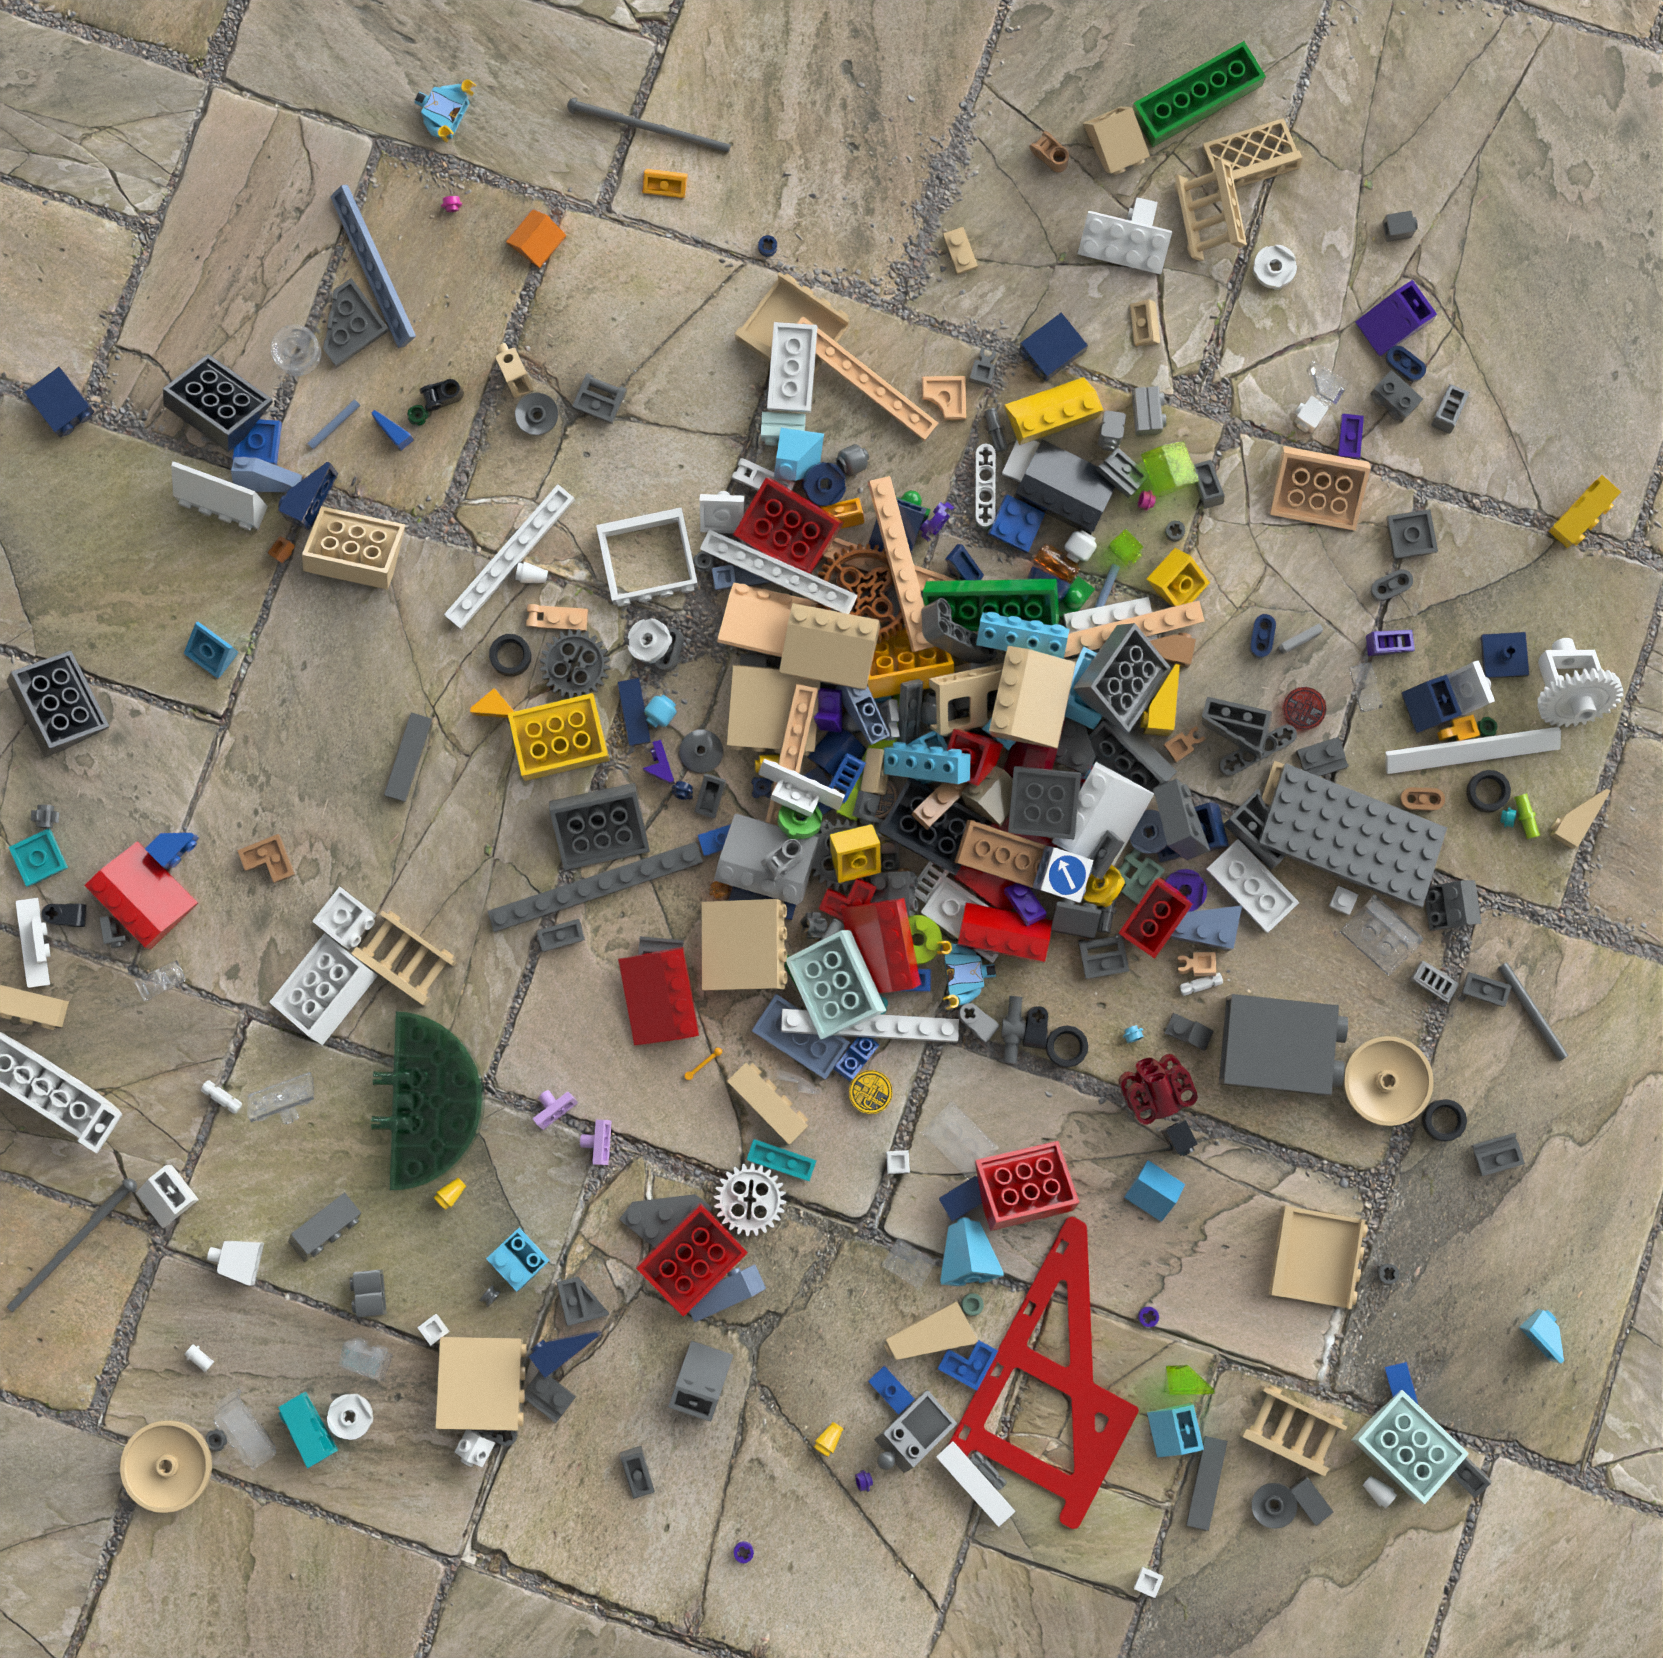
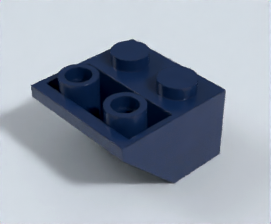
M1447 674L1401 692L1416 734L1451 722L1462 716Z

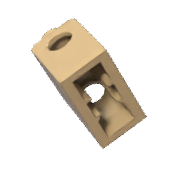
M507 343L499 345L496 348L498 354L495 358L514 399L533 391L532 384L516 349H510Z

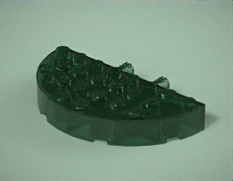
M396 1011L393 1072L373 1071V1077H382V1079H372L373 1086L393 1085L392 1116H372L371 1122H380V1124H371V1130H391L390 1190H407L438 1180L455 1168L467 1155L482 1125L485 1110V1089L483 1078L474 1056L454 1032L427 1017Z

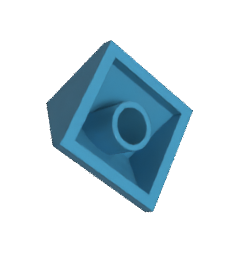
M196 622L183 654L218 679L239 652L201 623Z
M1147 1160L1124 1198L1162 1222L1177 1203L1185 1184Z

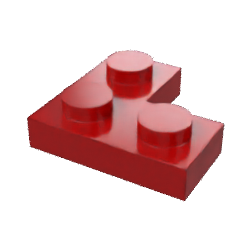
M857 878L848 897L828 888L819 910L843 920L841 908L870 903L877 887Z

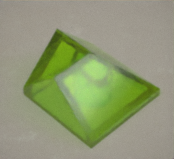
M1189 1365L1166 1366L1164 1392L1167 1394H1215V1389Z

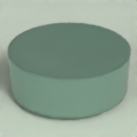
M969 1293L963 1297L961 1307L967 1315L976 1316L982 1312L984 1303L978 1294Z

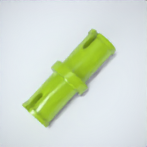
M1526 793L1516 796L1514 799L1520 815L1518 819L1522 821L1526 839L1540 836L1534 818L1536 813L1532 811L1528 794Z

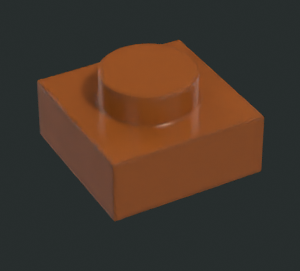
M280 536L267 553L283 563L290 557L295 546Z

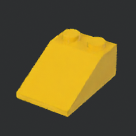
M1174 665L1150 706L1141 715L1140 728H1144L1143 734L1170 736L1174 731L1180 665Z

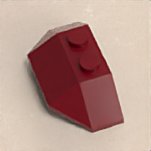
M1065 720L1063 721V726H1062V731H1061V735H1060V740H1061V736H1062L1063 729H1064V726H1065V722H1066ZM1016 741L1010 748L1004 770L1012 778L1015 766L1052 770L1058 749Z

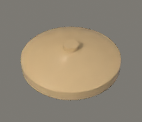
M1378 1037L1361 1044L1351 1054L1344 1068L1343 1088L1349 1104L1362 1118L1377 1125L1394 1126L1411 1121L1425 1109L1433 1091V1073L1426 1056L1411 1042L1398 1037Z
M174 1420L157 1421L137 1431L126 1444L120 1462L122 1483L129 1496L143 1508L160 1513L178 1511L196 1501L206 1489L212 1472L211 1452L205 1439L193 1427Z

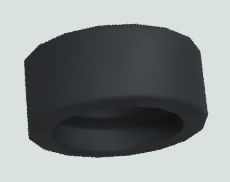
M516 634L499 636L493 641L489 649V658L492 666L498 673L504 676L515 677L528 669L531 663L532 653L528 643ZM506 643H515L522 648L523 659L516 667L507 668L498 660V651Z
M1485 770L1476 774L1470 779L1466 790L1468 801L1472 807L1486 813L1497 811L1506 805L1511 794L1509 781L1503 774L1495 770ZM1483 779H1493L1500 785L1501 796L1497 802L1485 804L1478 799L1476 786Z
M1074 1026L1058 1027L1047 1038V1056L1059 1067H1074L1081 1063L1088 1053L1087 1037L1080 1029ZM1061 1034H1072L1079 1041L1080 1050L1073 1059L1065 1060L1058 1057L1055 1053L1054 1042Z
M1435 1100L1423 1112V1128L1434 1140L1442 1142L1455 1140L1466 1129V1112L1460 1104L1453 1100ZM1438 1108H1450L1457 1115V1126L1450 1133H1440L1432 1125V1114Z

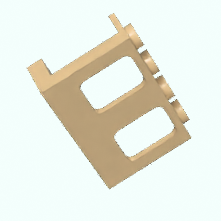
M1004 663L930 678L929 687L936 691L937 724L930 725V728L941 736H949L952 734L953 729L970 731L971 728L984 727L993 715V711L987 712V694L990 691L998 690ZM969 696L970 716L948 721V702L952 699Z

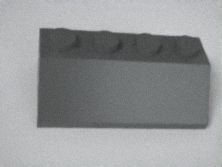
M1105 718L1089 735L1096 755L1095 763L1098 762L1153 793L1154 788L1167 783L1177 773L1133 727L1129 733H1125Z

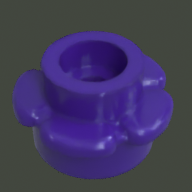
M864 1470L855 1474L858 1490L860 1492L865 1490L869 1492L870 1486H873L871 1474L866 1473Z

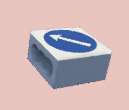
M1045 846L1032 888L1080 903L1086 891L1085 886L1092 872L1094 860L1055 847Z

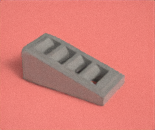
M1423 960L1419 962L1410 978L1411 982L1449 1003L1459 983ZM1427 970L1428 974L1423 981L1420 978L1424 971ZM1432 974H1434L1436 977L1430 986L1427 983L1430 980ZM1439 979H1442L1443 982L1439 989H1435ZM1449 983L1451 986L1446 995H1444L1442 991L1446 984Z

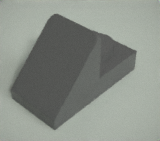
M705 773L694 812L716 818L722 795L726 789V780Z
M1173 1013L1164 1034L1205 1051L1214 1031L1197 1021L1193 1022Z

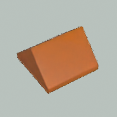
M533 209L506 243L540 269L564 240L566 234L548 215Z

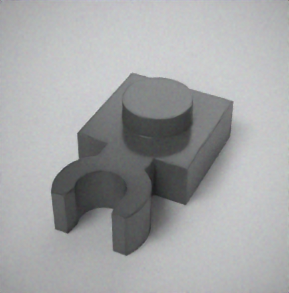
M982 347L979 353V360L975 359L969 382L989 388L996 366L991 364L995 359L996 351L993 350L992 355L987 357L984 355L985 348Z

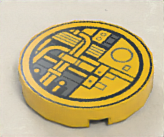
M865 1070L857 1074L849 1087V1098L853 1106L866 1114H877L885 1110L893 1096V1089L889 1079L883 1073L875 1070Z

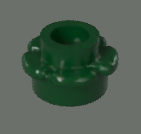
M414 405L407 412L409 416L408 421L412 425H423L429 416L428 411L422 405Z
M1483 717L1481 721L1477 722L1481 737L1495 736L1498 728L1495 720L1490 717Z

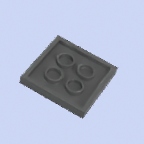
M1015 766L1008 833L1074 840L1081 773Z

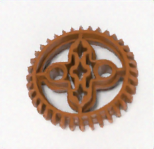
M858 544L857 550L854 549L853 545H850L849 553L845 548H842L841 555L835 552L833 555L834 559L828 558L827 563L829 566L823 564L821 568L824 572L819 571L817 576L829 582L833 573L836 572L838 587L852 593L857 588L855 592L857 598L854 603L856 606L854 611H851L849 614L861 617L867 614L871 619L879 620L880 623L889 622L887 626L879 630L877 644H880L882 642L881 636L885 641H888L890 639L888 633L895 637L897 635L895 629L902 631V624L905 625L901 608L898 615L894 617L893 604L884 595L893 583L886 551L883 548L882 552H879L878 545H875L873 550H870V544H866L865 549H862V545ZM856 558H872L883 562L888 567H874L866 575H863L855 567L848 566L842 568L841 565ZM851 575L855 582L852 584L846 583L844 576ZM885 575L883 581L875 584L877 577L880 578ZM878 589H880V591H879V593H878V595H877V599H875L874 602L872 603V601H873V599L875 598V595H876L875 592H876ZM870 590L868 596L860 599L862 593ZM821 603L815 607L831 611L830 607ZM877 605L884 606L886 613L879 614L875 607Z

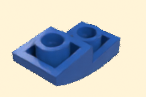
M857 1037L833 1069L851 1082L879 1047V1044L869 1037Z
M1407 1362L1385 1367L1392 1396L1394 1397L1399 1391L1403 1390L1418 1404Z

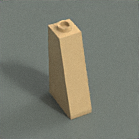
M955 1300L885 1338L887 1344L884 1347L890 1357L894 1355L896 1360L970 1345L978 1342L958 1302Z

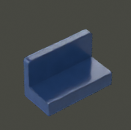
M973 1176L939 1197V1201L951 1221H954L982 1203L977 1176Z

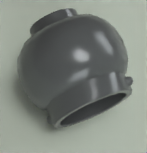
M926 693L925 700L921 703L920 718L922 722L927 724L929 729H931L930 725L937 724L936 693ZM954 699L948 702V721L955 720L956 717Z

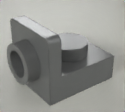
M859 790L852 816L861 818L860 823L873 825V822L882 823V819L875 818L880 796Z
M109 916L100 918L104 944L111 945V948H120L125 946L124 943L130 942V937L128 936L116 937V934L119 933L117 921H114Z

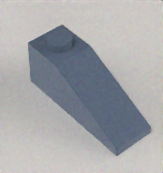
M234 457L231 468L233 484L255 492H288V490L302 481V475L258 458Z

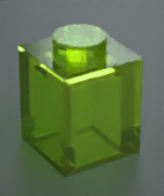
M1125 528L1110 542L1108 548L1127 566L1130 562L1136 563L1143 556L1141 552L1144 546Z

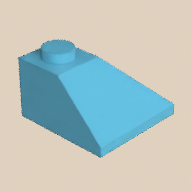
M781 428L774 478L793 481L804 479L806 471L812 465L821 461L824 434Z
M1538 1309L1519 1328L1549 1361L1561 1364L1564 1358L1559 1326L1555 1323L1557 1319L1548 1310Z

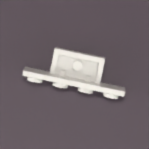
M766 759L762 762L759 775L778 783L772 793L771 800L808 817L812 816L818 802L836 810L840 809L844 794L839 793L835 789L828 788L815 780L808 779L795 771L788 770L775 762Z
M38 898L16 901L27 987L50 985L46 957H51L49 944H44L43 935L48 934L46 922H41Z

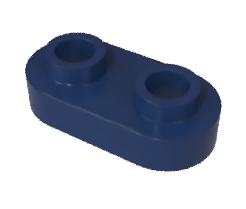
M1393 346L1386 354L1387 364L1408 381L1417 382L1425 375L1426 366L1424 362L1406 348ZM1393 356H1399L1400 361H1395ZM1410 369H1416L1417 374H1412Z
M1269 614L1259 615L1253 623L1250 652L1257 658H1264L1272 651L1276 621ZM1266 623L1268 629L1263 630L1260 627V624ZM1257 644H1262L1264 646V650L1259 651L1257 649Z

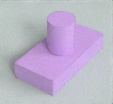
M547 1090L538 1097L546 1109L535 1116L533 1120L544 1130L578 1104V1102L569 1092H566L556 1100L550 1091Z
M596 1119L595 1135H581V1148H594L593 1164L608 1165L611 1120Z

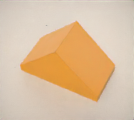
M495 688L470 708V713L474 716L509 718L508 713L514 712Z

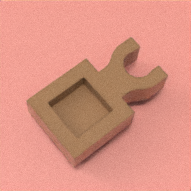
M1197 726L1192 728L1186 737L1181 732L1163 745L1175 763L1194 751L1192 745L1200 744L1206 740L1204 736L1200 739L1193 737V733L1198 731Z

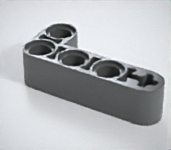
M940 598L922 608V632L927 642L968 663L985 664L996 658V649L976 645L977 634L952 622L951 608L945 599Z

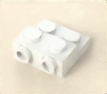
M339 887L313 919V922L338 943L350 950L351 947H356L360 943V936L365 929L369 930L375 923L374 918L376 914L343 888Z

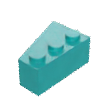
M307 1392L301 1393L278 1407L280 1410L278 1413L279 1417L287 1425L290 1436L296 1444L307 1469L339 1450Z

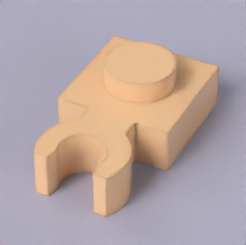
M1216 952L1193 953V959H1189L1187 956L1178 957V963L1184 962L1187 964L1185 967L1178 968L1179 974H1187L1194 970V976H1217Z

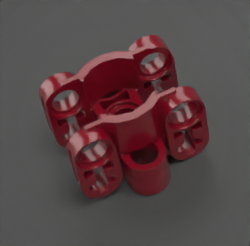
M1173 1054L1164 1055L1159 1062L1154 1058H1144L1135 1064L1136 1073L1128 1071L1119 1077V1086L1127 1106L1134 1112L1138 1121L1144 1125L1151 1124L1156 1119L1171 1116L1184 1107H1190L1196 1103L1198 1098L1189 1072ZM1172 1061V1068L1169 1070L1167 1067L1168 1062ZM1128 1079L1132 1080V1085L1130 1087L1127 1086ZM1177 1079H1181L1183 1084L1181 1085ZM1187 1090L1192 1092V1097L1189 1100H1181L1182 1093ZM1136 1097H1141L1142 1103ZM1148 1109L1151 1110V1115L1148 1118L1140 1117L1141 1112Z

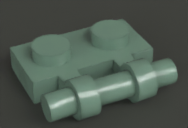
M1134 848L1130 855L1127 854L1125 856L1124 863L1118 871L1124 878V885H1126L1121 893L1138 905L1155 879L1160 877L1165 869L1149 857H1146L1143 863L1139 862L1137 859L1141 852ZM1133 866L1137 869V871L1132 876V878L1129 879L1125 875Z

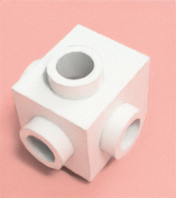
M466 1430L455 1453L461 1457L460 1461L467 1466L472 1467L475 1464L483 1467L495 1442L474 1430Z

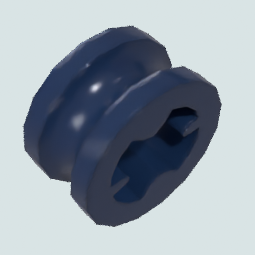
M765 235L760 238L758 242L760 254L770 257L776 253L777 241L773 236ZM764 242L772 243L771 250L763 249Z

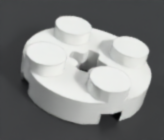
M1282 245L1263 248L1259 251L1253 263V275L1258 282L1274 290H1279L1288 285L1297 271L1294 254ZM1279 263L1278 268L1280 270L1272 271L1269 264Z
M656 619L640 620L633 625L628 633V650L635 658L642 662L655 663L667 652L672 643V637L669 634L668 628ZM648 636L651 638L653 636L652 642L648 645H645L647 643V641L645 640L646 637Z
M358 1394L342 1395L335 1399L329 1407L327 1423L331 1432L337 1437L348 1440L357 1439L369 1430L373 1422L371 1405ZM348 1410L356 1415L353 1423L350 1420L346 1422L344 1419L347 1416L346 1411Z

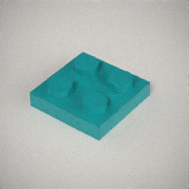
M49 828L8 847L26 887L33 886L68 869L54 835Z

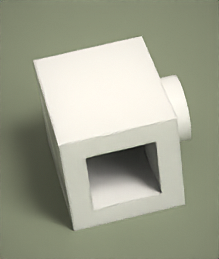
M1136 198L1134 209L1129 208L1127 220L1152 226L1158 202Z
M1311 395L1307 403L1303 404L1301 402L1294 414L1297 417L1294 422L1300 430L1313 433L1329 409V406Z

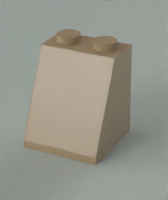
M1120 106L1083 123L1106 173L1120 174L1126 171L1125 167L1141 165L1145 162V158L1150 157L1132 107Z

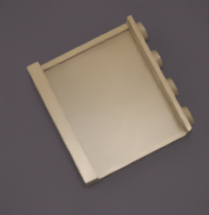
M781 272L778 273V279L742 328L739 327L735 332V340L770 364L774 322L797 324L802 317H805L813 325H817L822 332L836 343L839 342L850 327L849 316L842 310L836 311L830 307L831 304L826 299L817 298L813 295L814 293L807 286L801 287L795 283L796 280L791 275H784ZM815 356L814 375L824 363L817 356Z
M732 665L726 744L730 745V749L744 750V747H753L752 751L765 752L766 748L774 749L775 753H781L796 683L818 688L819 691L820 681L779 673L780 668ZM818 691L803 755H809V751L814 752L817 724L814 721V716L818 712Z
M765 899L702 902L703 991L785 989L787 973L784 968V962L787 960V951L784 949V940L787 938V929L784 926V918L787 915V908L784 901Z
M1282 1205L1268 1294L1352 1309V1305H1355L1357 1301V1292L1354 1291L1355 1283L1359 1282L1361 1275L1358 1264L1364 1255V1247H1361L1362 1238H1366L1367 1235L1365 1220Z
M440 1337L436 1429L519 1431V1426H523L524 1412H520V1403H524L525 1390H521V1380H525L526 1367H522V1358H526L527 1344H523L522 1339Z

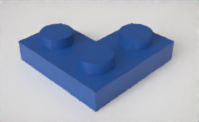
M980 1340L976 1342L968 1359L947 1349L937 1369L978 1390L998 1350Z

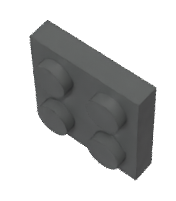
M1430 509L1386 517L1394 560L1438 552Z

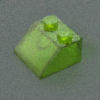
M1184 441L1159 446L1141 454L1154 491L1159 498L1200 482Z

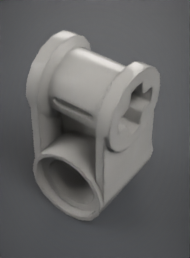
M789 839L765 856L761 864L771 871L774 880H779L803 860V848L799 841ZM791 848L798 849V853L795 855L787 854Z
M965 1004L958 1011L959 1020L984 1043L1000 1027L994 1019L974 1004ZM964 1009L973 1010V1019L971 1017L967 1019L964 1017L966 1014Z

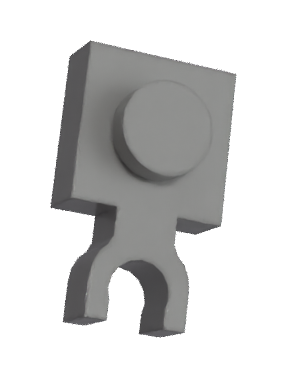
M887 700L880 705L881 716L890 734L885 740H895V738L900 737L897 727L899 707L897 700Z

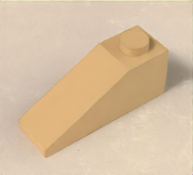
M1605 789L1562 817H1557L1551 825L1550 829L1553 831L1550 836L1571 849L1577 848L1608 797L1610 790Z

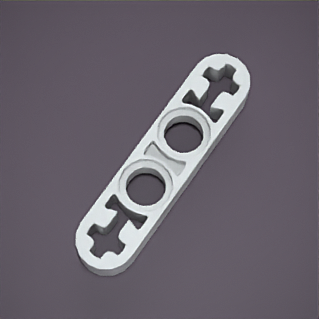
M982 444L976 451L975 520L977 525L984 529L991 527L995 519L996 453L990 444ZM985 449L991 454L988 456L987 465H983L984 457L980 455ZM988 470L992 475L991 479L988 481L981 480L979 477L980 472ZM981 492H989L992 497L989 502L981 501L979 498ZM979 506H992V509H987V516L991 517L987 523H983V519H979V517L983 516V508L979 509Z

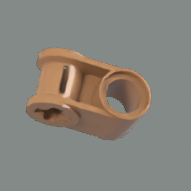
M1044 131L1042 137L1035 144L1032 143L1029 146L1031 152L1054 172H1063L1068 167L1069 153L1067 149L1049 132ZM1062 157L1064 161L1056 162L1054 158Z

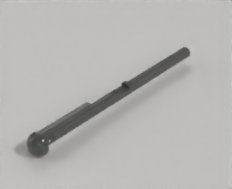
M571 98L567 103L568 111L572 114L575 111L583 112L729 153L731 144L579 102L578 98Z
M127 1178L122 1181L123 1184L90 1217L91 1220L63 1249L57 1252L55 1257L7 1305L11 1312H14L130 1191L136 1192L137 1183L135 1180Z

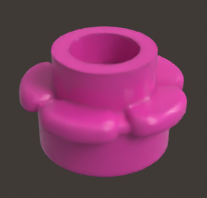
M458 196L442 198L443 204H441V207L446 209V212H457L459 207L462 206Z
M1152 490L1141 491L1138 499L1139 508L1148 511L1149 508L1154 507L1156 496L1152 495Z

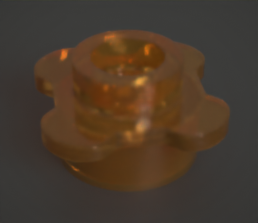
M714 881L708 889L710 891L709 895H713L715 899L725 896L730 891L728 884Z

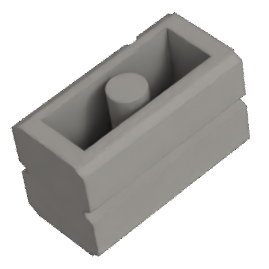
M1158 386L1134 388L1132 391L1135 435L1160 434L1163 427H1166V414L1161 412V406H1164V393H1160Z
M1104 412L1100 423L1097 444L1103 450L1114 451L1117 447L1119 448L1123 438L1126 419L1124 413Z

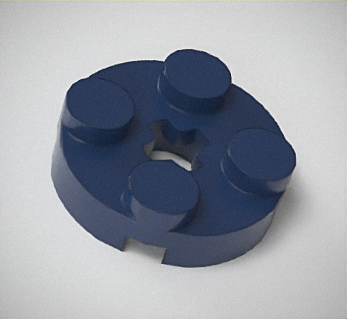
M819 462L812 465L806 471L802 481V488L806 497L817 505L826 506L837 503L846 491L845 474L840 467L833 463ZM828 479L827 484L829 487L821 489L820 481Z

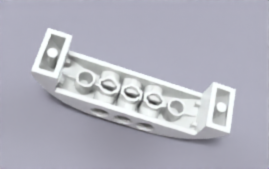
M0 1032V1087L77 1136L79 1143L98 1153L122 1116L119 1109L72 1075Z

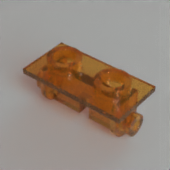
M1045 543L1034 560L1052 571L1058 578L1071 583L1081 569L1078 567V563L1067 556L1061 561L1059 557L1062 555V552L1051 544L1047 545Z

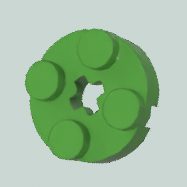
M782 805L778 813L777 822L780 829L789 839H806L819 832L822 813L819 807L816 806L812 816L808 817ZM796 815H799L800 818L804 817L805 819L803 821L796 820Z

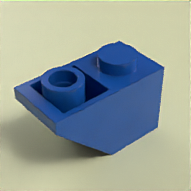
M160 833L145 850L162 867L166 869L174 868L180 863V857L186 851L190 852L195 848L199 837L193 833Z

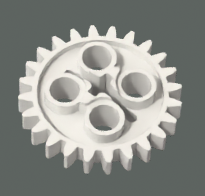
M754 1163L751 1164L750 1169H747L746 1165L742 1164V1171L734 1167L735 1174L732 1175L726 1172L729 1179H720L724 1185L723 1187H716L721 1194L714 1196L715 1199L720 1200V1203L716 1204L715 1208H721L722 1210L717 1216L724 1215L726 1217L722 1223L730 1222L729 1230H732L735 1226L738 1227L737 1234H740L744 1229L746 1236H749L750 1230H753L757 1236L758 1229L760 1228L766 1233V1225L768 1224L772 1228L775 1227L772 1220L780 1221L777 1213H784L785 1211L780 1208V1204L786 1203L785 1200L780 1199V1196L786 1194L784 1191H779L783 1183L776 1184L775 1181L778 1176L776 1175L771 1178V1169L764 1173L763 1165L758 1170H755ZM753 1180L752 1196L756 1198V1202L752 1203L751 1219L748 1220V1202L744 1201V1197H748L749 1181ZM738 1181H742L746 1185V1191L743 1194H737L734 1191V1184ZM759 1183H765L768 1186V1193L764 1196H760L756 1192V1186ZM738 1203L743 1205L745 1210L744 1214L739 1217L735 1216L732 1212V1207ZM762 1205L766 1208L767 1214L764 1218L755 1216L754 1210L756 1206Z

